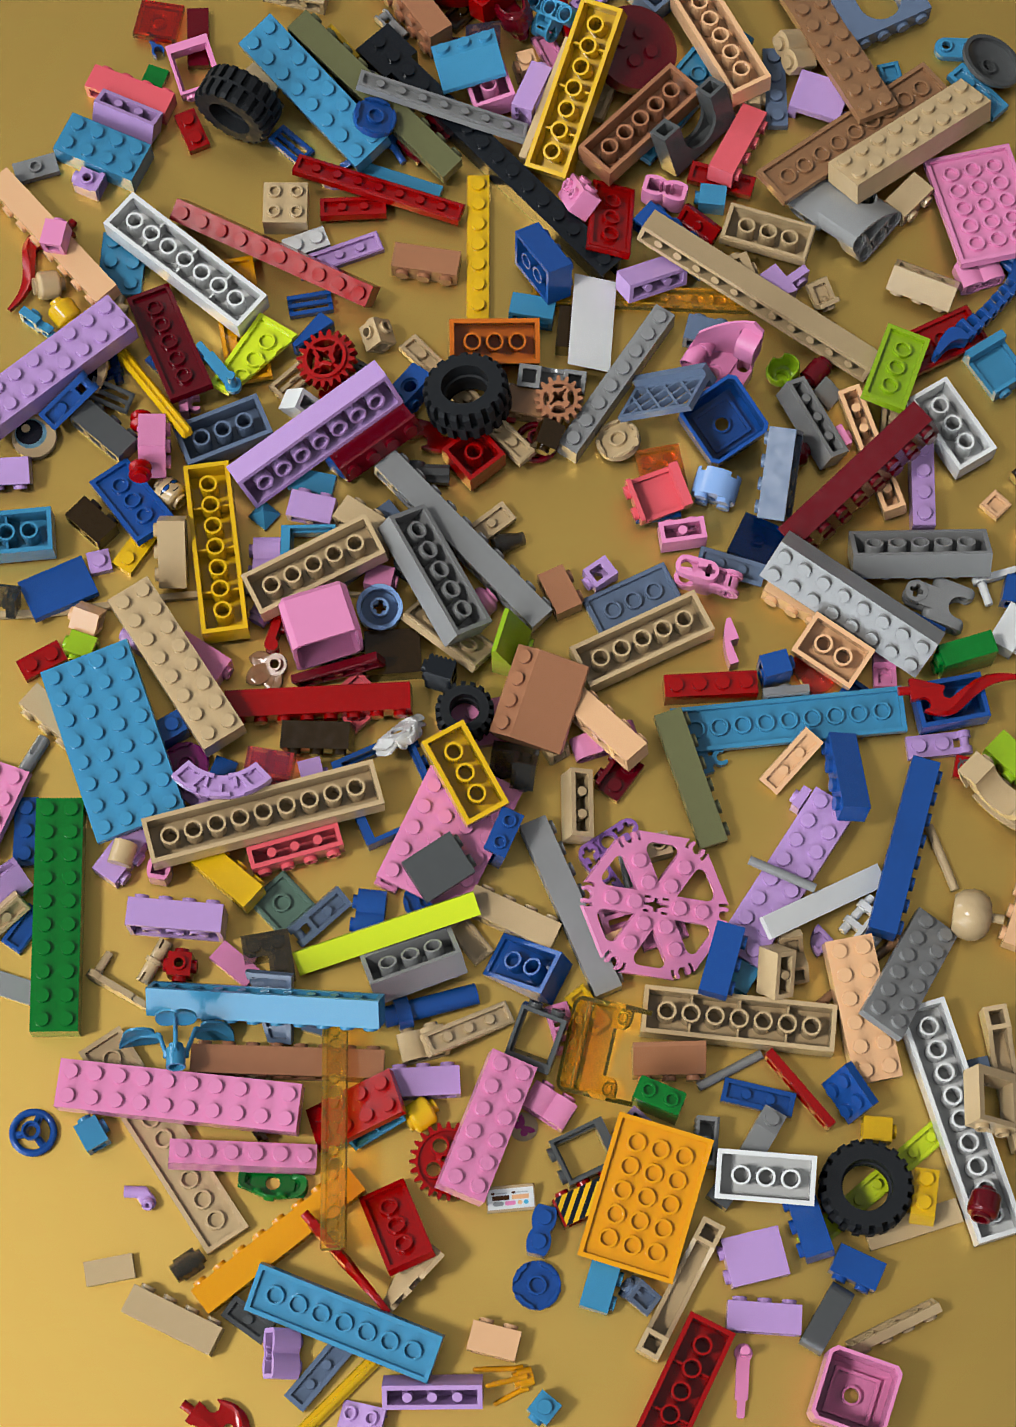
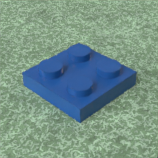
M852 1061L842 1066L822 1083L827 1095L832 1099L848 1125L856 1121L879 1102Z

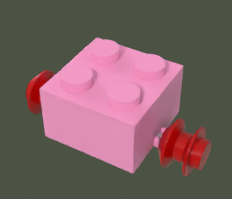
M144 409L135 410L130 415V427L134 432L138 433V459L133 460L129 464V478L136 483H145L151 478H166L167 469H171V455H167V453H171V439H167V437H171V423H166V414H151V412Z

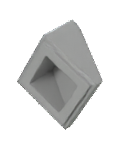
M827 376L813 390L821 405L827 411L839 400L838 391L840 390Z

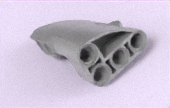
M824 179L787 204L799 219L805 223L815 225L817 231L822 229L836 238L843 251L859 262H864L871 256L898 225L902 216L900 211L878 198L876 193L857 205L828 182V179Z

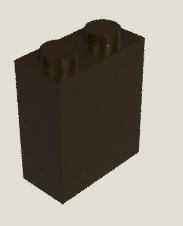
M413 628L364 631V650L361 653L368 654L376 651L385 658L386 663L384 667L362 672L370 682L422 678L420 633Z

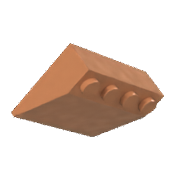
M518 644L489 732L497 739L561 755L590 667L541 649Z

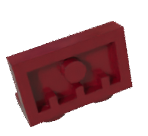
M609 756L607 759L609 764L605 769L601 767L593 778L596 780L594 788L618 804L644 769V764L639 762L628 772Z

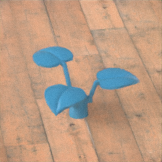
M164 1008L157 1011L155 1021L161 1026L173 1025V1042L169 1043V1047L166 1048L161 1033H155L152 1028L135 1027L127 1029L123 1033L119 1049L160 1043L163 1058L166 1059V1069L182 1071L186 1068V1058H189V1051L194 1038L234 1042V1031L226 1022L217 1020L204 1021L200 1024V1027L196 1026L193 1028L185 1048L183 1043L178 1042V1025L186 1026L195 1023L197 1020L196 1013L189 1009L175 1010Z

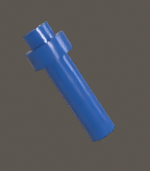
M473 983L408 1000L407 996L392 1000L391 1005L385 1006L386 1028L398 1026L399 1031L414 1027V1021L478 1005L480 1001L476 985Z

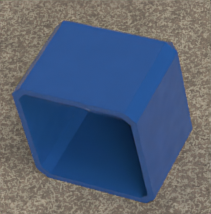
M730 374L704 390L692 411L681 412L678 416V421L707 464L715 467H720L763 438L769 424L738 377ZM717 419H726L728 428L723 431L718 430L715 426Z

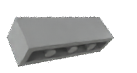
M805 376L786 382L776 394V397L795 429L804 432L803 442L809 445L811 456L820 470L838 464L849 450Z

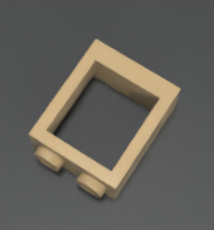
M979 1063L964 1070L965 1126L974 1128L977 1132L992 1133L998 1138H1006L1009 1134L1016 1132V1074ZM984 1086L999 1090L1000 1118L985 1114Z

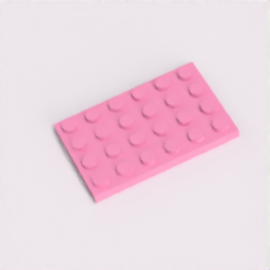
M1009 143L931 158L925 161L923 166L928 181L934 188L933 195L960 269L1016 258V161Z
M430 765L376 877L423 899L402 867L401 862L450 831L452 835L457 834L464 846L461 849L464 854H470L477 866L474 869L476 872L430 903L435 904L473 891L475 885H478L493 854L484 850V845L501 810L466 828L432 765ZM496 777L509 801L506 807L514 811L523 790Z

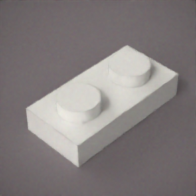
M323 226L281 240L282 243L306 254L331 247Z

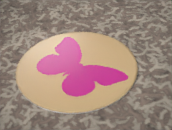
M519 1113L511 1135L519 1141L532 1139L538 1131L537 1120L529 1113Z

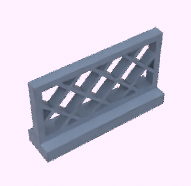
M706 362L635 375L632 379L635 389L620 412L618 419L622 423L692 411L705 387L715 384L717 378Z

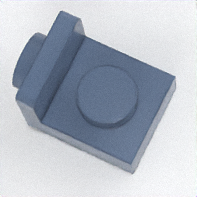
M634 1275L622 1283L621 1290L618 1292L621 1298L627 1300L647 1317L662 1298L643 1279Z

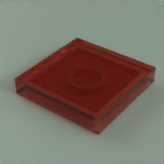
M142 0L133 30V38L168 44L176 43L185 7L183 5Z

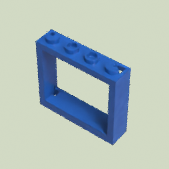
M416 740L413 744L408 745L407 750L423 781L429 764L425 755L420 756L417 750L420 745L418 740ZM376 743L331 762L332 769L377 757L376 750L372 749ZM366 817L355 818L369 851L392 842L400 828L398 827L374 837Z

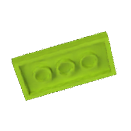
M888 323L860 399L899 414L904 411L930 339Z

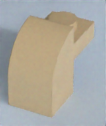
M801 929L790 930L777 936L778 944L796 950L794 985L809 982V965L804 954Z

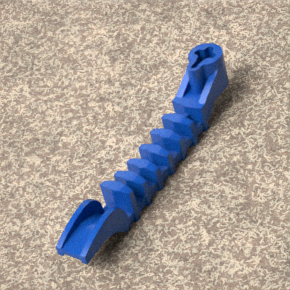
M1016 258L1000 262V265L1008 272L1004 284L998 288L997 292L975 314L972 313L966 320L962 318L955 327H950L942 335L931 357V361L934 364L946 351L953 348H964L968 343L973 342L984 327L986 328L991 320H994L998 313L1002 312L1005 306L1011 303L1012 298L1016 297Z

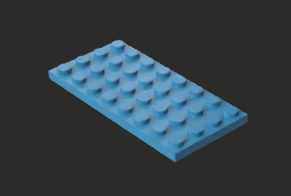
M127 639L40 672L96 841L99 845L143 828L142 818L186 807L179 785L171 778L174 770L133 651Z

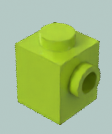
M74 629L71 630L70 635L65 636L62 648H64L63 650L69 661L99 650L101 646L97 637Z

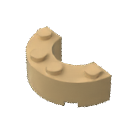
M976 751L958 769L960 780L965 788L971 787L975 792L972 797L988 813L1002 824L1016 831V790L1012 788L1006 779L1001 778L993 760L986 754L981 755Z

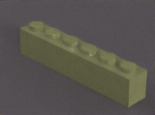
M678 707L655 715L653 720L699 850H705L727 842V836L730 835L727 823H722L719 816L722 813V809L718 799H713L711 792L714 791V786L711 778H706L704 769H707L703 756H698L696 747H699L695 734H690L688 725H691L687 711L683 712L682 708Z

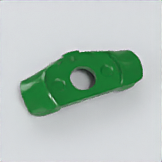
M239 1172L237 1185L239 1188L262 1197L266 1201L304 1198L308 1192V1180L304 1175ZM270 1178H276L279 1180L280 1186L275 1190H270L266 1187V1181Z

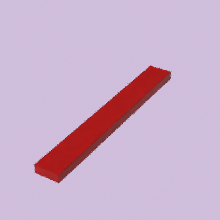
M299 154L292 169V175L457 226L465 211V204Z

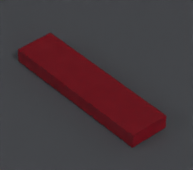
M375 651L292 674L291 682L298 687L315 686L384 667L386 665L385 658Z

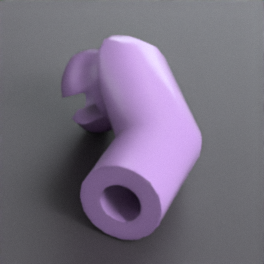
M124 1186V1198H137L142 1205V1209L150 1211L155 1207L156 1198L148 1187Z

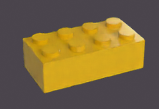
M464 720L421 742L425 755L466 828L501 810L503 806H508L509 801Z

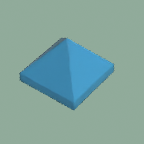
M265 502L248 517L266 531L281 514Z

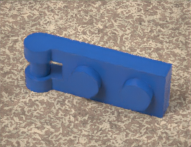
M84 370L38 414L54 431L99 388L95 381L92 382L87 377L88 374ZM80 383L86 388L83 393L77 388Z

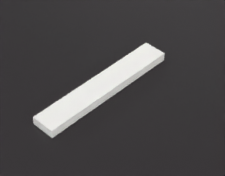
M874 864L760 917V922L768 939L771 940L877 890L881 870L878 864Z

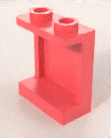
M677 461L669 463L668 467L638 478L626 479L625 486L622 487L626 500L630 499L633 508H630L633 519L635 521L638 520L640 526L689 509L693 505V500Z

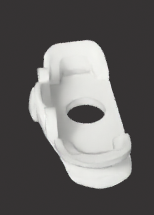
M417 713L400 721L377 740V743L372 748L376 750V756H389L397 747L404 750L407 749L408 745L413 744L421 737V727L426 726V723L422 721L425 717Z

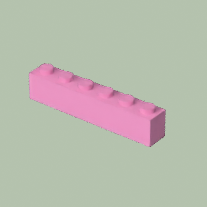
M170 1138L168 1169L315 1175L317 1169V1144Z

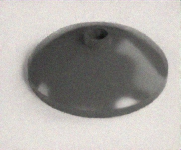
M986 34L973 35L965 42L962 50L963 59L967 69L977 80L993 88H1010L1016 84V53L1005 42Z

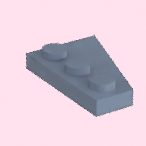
M247 969L245 971L251 986L294 989V973ZM261 1022L268 1043L277 1042L291 1045L294 1042L293 1024L271 1026L270 1023Z

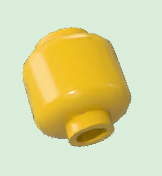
M69 297L55 298L51 301V307L48 310L50 319L58 329L63 328L81 314L78 306Z
M421 1096L405 1106L407 1111L405 1123L412 1132L414 1130L419 1133L424 1132L429 1126L431 1127L438 1122L436 1113L440 1110L433 1099L428 1101L425 1097Z

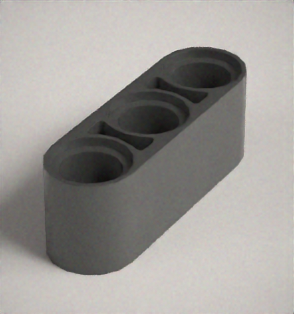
M833 1281L798 1344L820 1357L855 1294Z

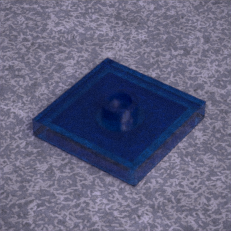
M746 512L727 553L767 564L784 536L778 530L780 526Z

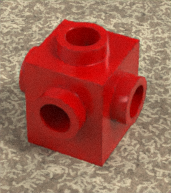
M175 948V951H168V958L163 959V972H166L168 979L172 980V982H193V976L198 971V960L195 959L193 953L189 952V949ZM176 962H183V965L176 967Z

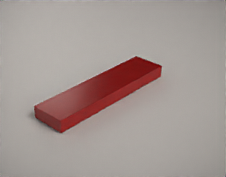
M771 1048L764 1055V1060L787 1087L793 1093H796V1097L819 1124L827 1131L831 1129L836 1123L832 1116L774 1049Z

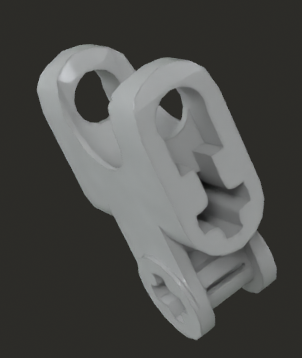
M942 577L935 578L932 585L915 579L908 582L901 598L907 607L920 611L922 616L945 627V633L955 636L961 634L963 622L950 613L949 605L952 603L968 605L974 600L975 592L971 588ZM913 591L917 592V597L913 596Z

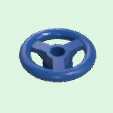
M41 1109L22 1111L13 1119L9 1129V1139L13 1148L18 1153L28 1157L43 1155L52 1148L57 1138L55 1120L49 1113ZM35 1116L34 1121L25 1122L21 1127V1131L16 1132L19 1123L23 1119ZM43 1119L46 1120L50 1127V1136L47 1142L40 1136V1125ZM36 1128L35 1135L30 1136L29 1130ZM25 1138L28 1141H35L40 1148L34 1150L26 1149L17 1139Z

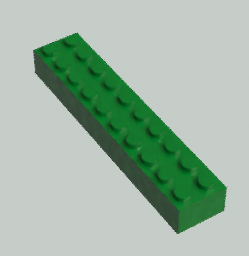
M36 798L29 1032L32 1037H81L86 808L82 798Z

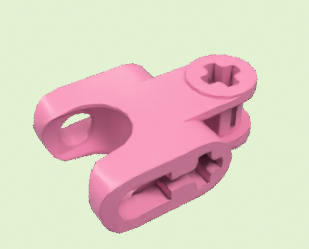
M683 554L677 559L674 582L678 588L686 591L695 590L697 594L701 595L713 593L728 599L738 598L737 586L744 578L741 572L718 567L711 560ZM689 562L692 567H684L681 564ZM679 576L686 578L690 581L681 582Z

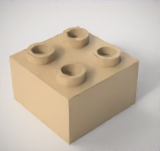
M264 182L262 219L264 234H300L309 230L310 194L308 182Z

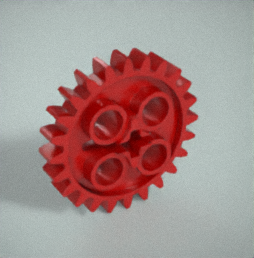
M450 1121L447 1122L446 1128H442L441 1124L437 1123L436 1131L429 1126V1135L427 1136L421 1132L420 1136L423 1141H414L418 1150H410V1153L416 1156L415 1159L409 1160V1164L416 1165L415 1168L410 1170L411 1174H418L414 1182H422L421 1191L429 1189L428 1197L437 1193L438 1201L441 1200L443 1195H446L447 1202H450L451 1195L434 1188L439 1174L437 1176H430L427 1173V1169L430 1165H437L442 1169L444 1164L442 1160H445L451 1142L460 1123H457L455 1128H451ZM438 1141H443L447 1144V1148L444 1152L438 1153L433 1149L434 1144Z

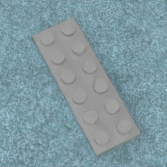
M919 907L914 912L858 1014L899 1042L906 1033L957 936L949 927Z

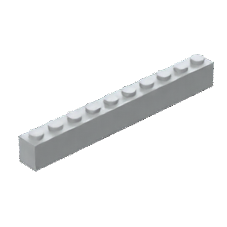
M394 450L374 466V474L408 509L425 503L455 557L485 587L490 589L505 608L510 609L532 630V633L551 617L553 609L551 608L552 604L544 596L541 598L535 592L536 588L528 580L524 581L519 576V570L513 564L509 565L504 560V555L497 548L493 549L488 544L489 541L483 533H477L472 528L473 525L467 517H461L456 512V506L450 500L446 501L434 484L430 485L425 480L426 477L418 468L414 469L409 464L410 460L404 453L401 452L399 454Z

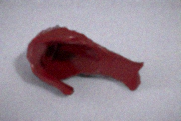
M522 0V8L514 1L504 10L496 3L494 10L498 19H500L503 30L509 32L514 39L525 41L529 37V27L534 20L533 11L528 0Z

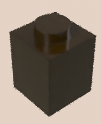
M544 417L538 423L530 447L534 448L538 454L551 455L558 447L565 426Z

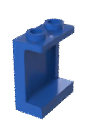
M505 806L501 808L484 845V850L493 853L488 864L498 869L503 863L524 818V815Z

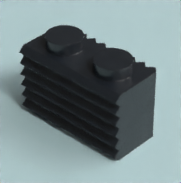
M433 653L429 655L428 659H424L421 667V672H423L421 679L425 681V687L443 692L446 687L451 689V684L455 683L458 677L456 660L452 661L451 658L434 656Z

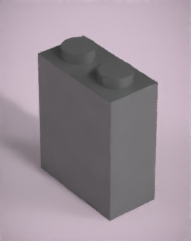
M450 831L401 862L402 867L426 904L476 872L474 869L477 866L470 854H464L461 849L464 846L457 834L452 835Z

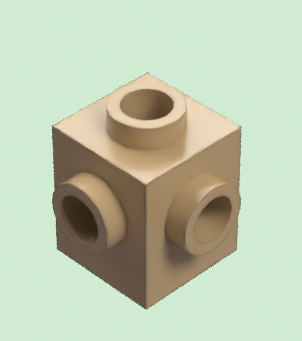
M371 317L359 328L366 352L383 354L397 343L389 319Z

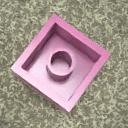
M505 63L506 77L466 88L472 106L500 115L511 112V103L516 94Z

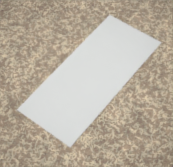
M575 273L568 364L608 372L610 369L616 282Z

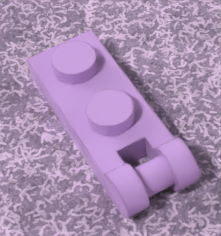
M963 729L956 732L907 736L904 739L907 761H911L913 755L926 759L955 757L956 754L962 756L973 754V748L969 744V738H971L970 730ZM960 740V747H954L953 741Z

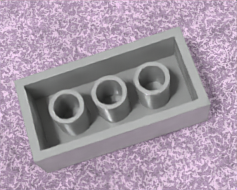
M450 925L359 956L372 993L385 994V1003L468 973L461 949Z

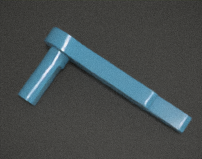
M199 341L196 347L203 355L206 364L222 381L229 394H238L242 389L240 379L235 376L233 371L228 370L213 351L210 352L203 342Z

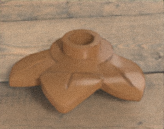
M257 651L249 656V660L254 666L247 672L246 683L251 685L263 684L264 689L280 688L282 686V674L285 673L288 667L285 656L279 653L269 654L265 651ZM275 660L279 662L277 668H273L272 663Z

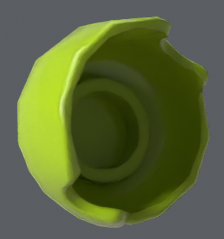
M784 353L781 358L773 357L766 367V378L775 387L782 388L786 382L799 378L800 361L790 353Z

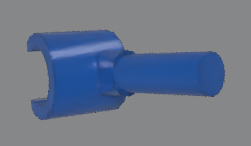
M150 33L146 34L152 47V57L157 60L156 51H161L163 56H165L164 47L155 43Z

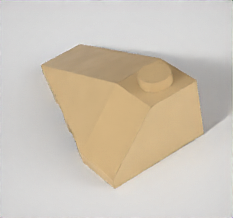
M432 1245V1248L436 1255L435 1257L395 1274L383 1300L391 1310L389 1313H392L398 1307L402 1300L412 1292L416 1285L445 1256L434 1245Z

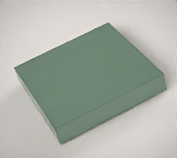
M282 871L264 887L267 894L253 909L281 937L287 932L286 928L315 903L285 871Z

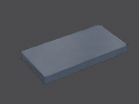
M662 562L584 598L582 604L599 634L679 597L681 593L665 563Z

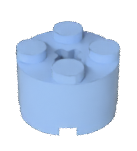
M699 466L690 494L695 498L694 503L707 506V503L716 505V509L729 512L730 507L735 505L742 478L738 475L737 479L731 477L732 472L723 468L707 466L706 470H702V466Z
M374 584L366 588L359 595L356 604L357 615L361 624L370 631L394 629L399 624L403 613L402 599L391 586ZM379 603H382L383 608L386 609L381 614H378L376 609H374V607H378Z

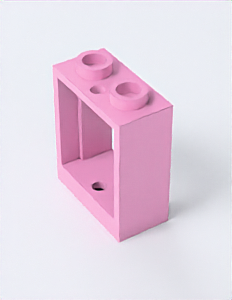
M206 33L165 46L183 101H195V92L198 87L185 91L175 59L206 49L211 67L217 65Z

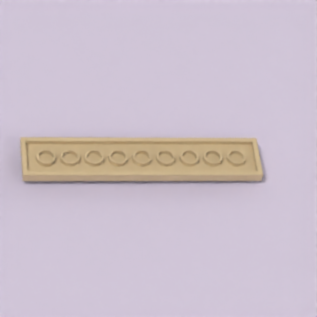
M120 1026L78 1052L84 1061L146 1067L133 1046L119 1049L124 1033ZM121 1118L207 1255H210L250 1228L213 1171L168 1169L170 1138L192 1139L183 1124Z

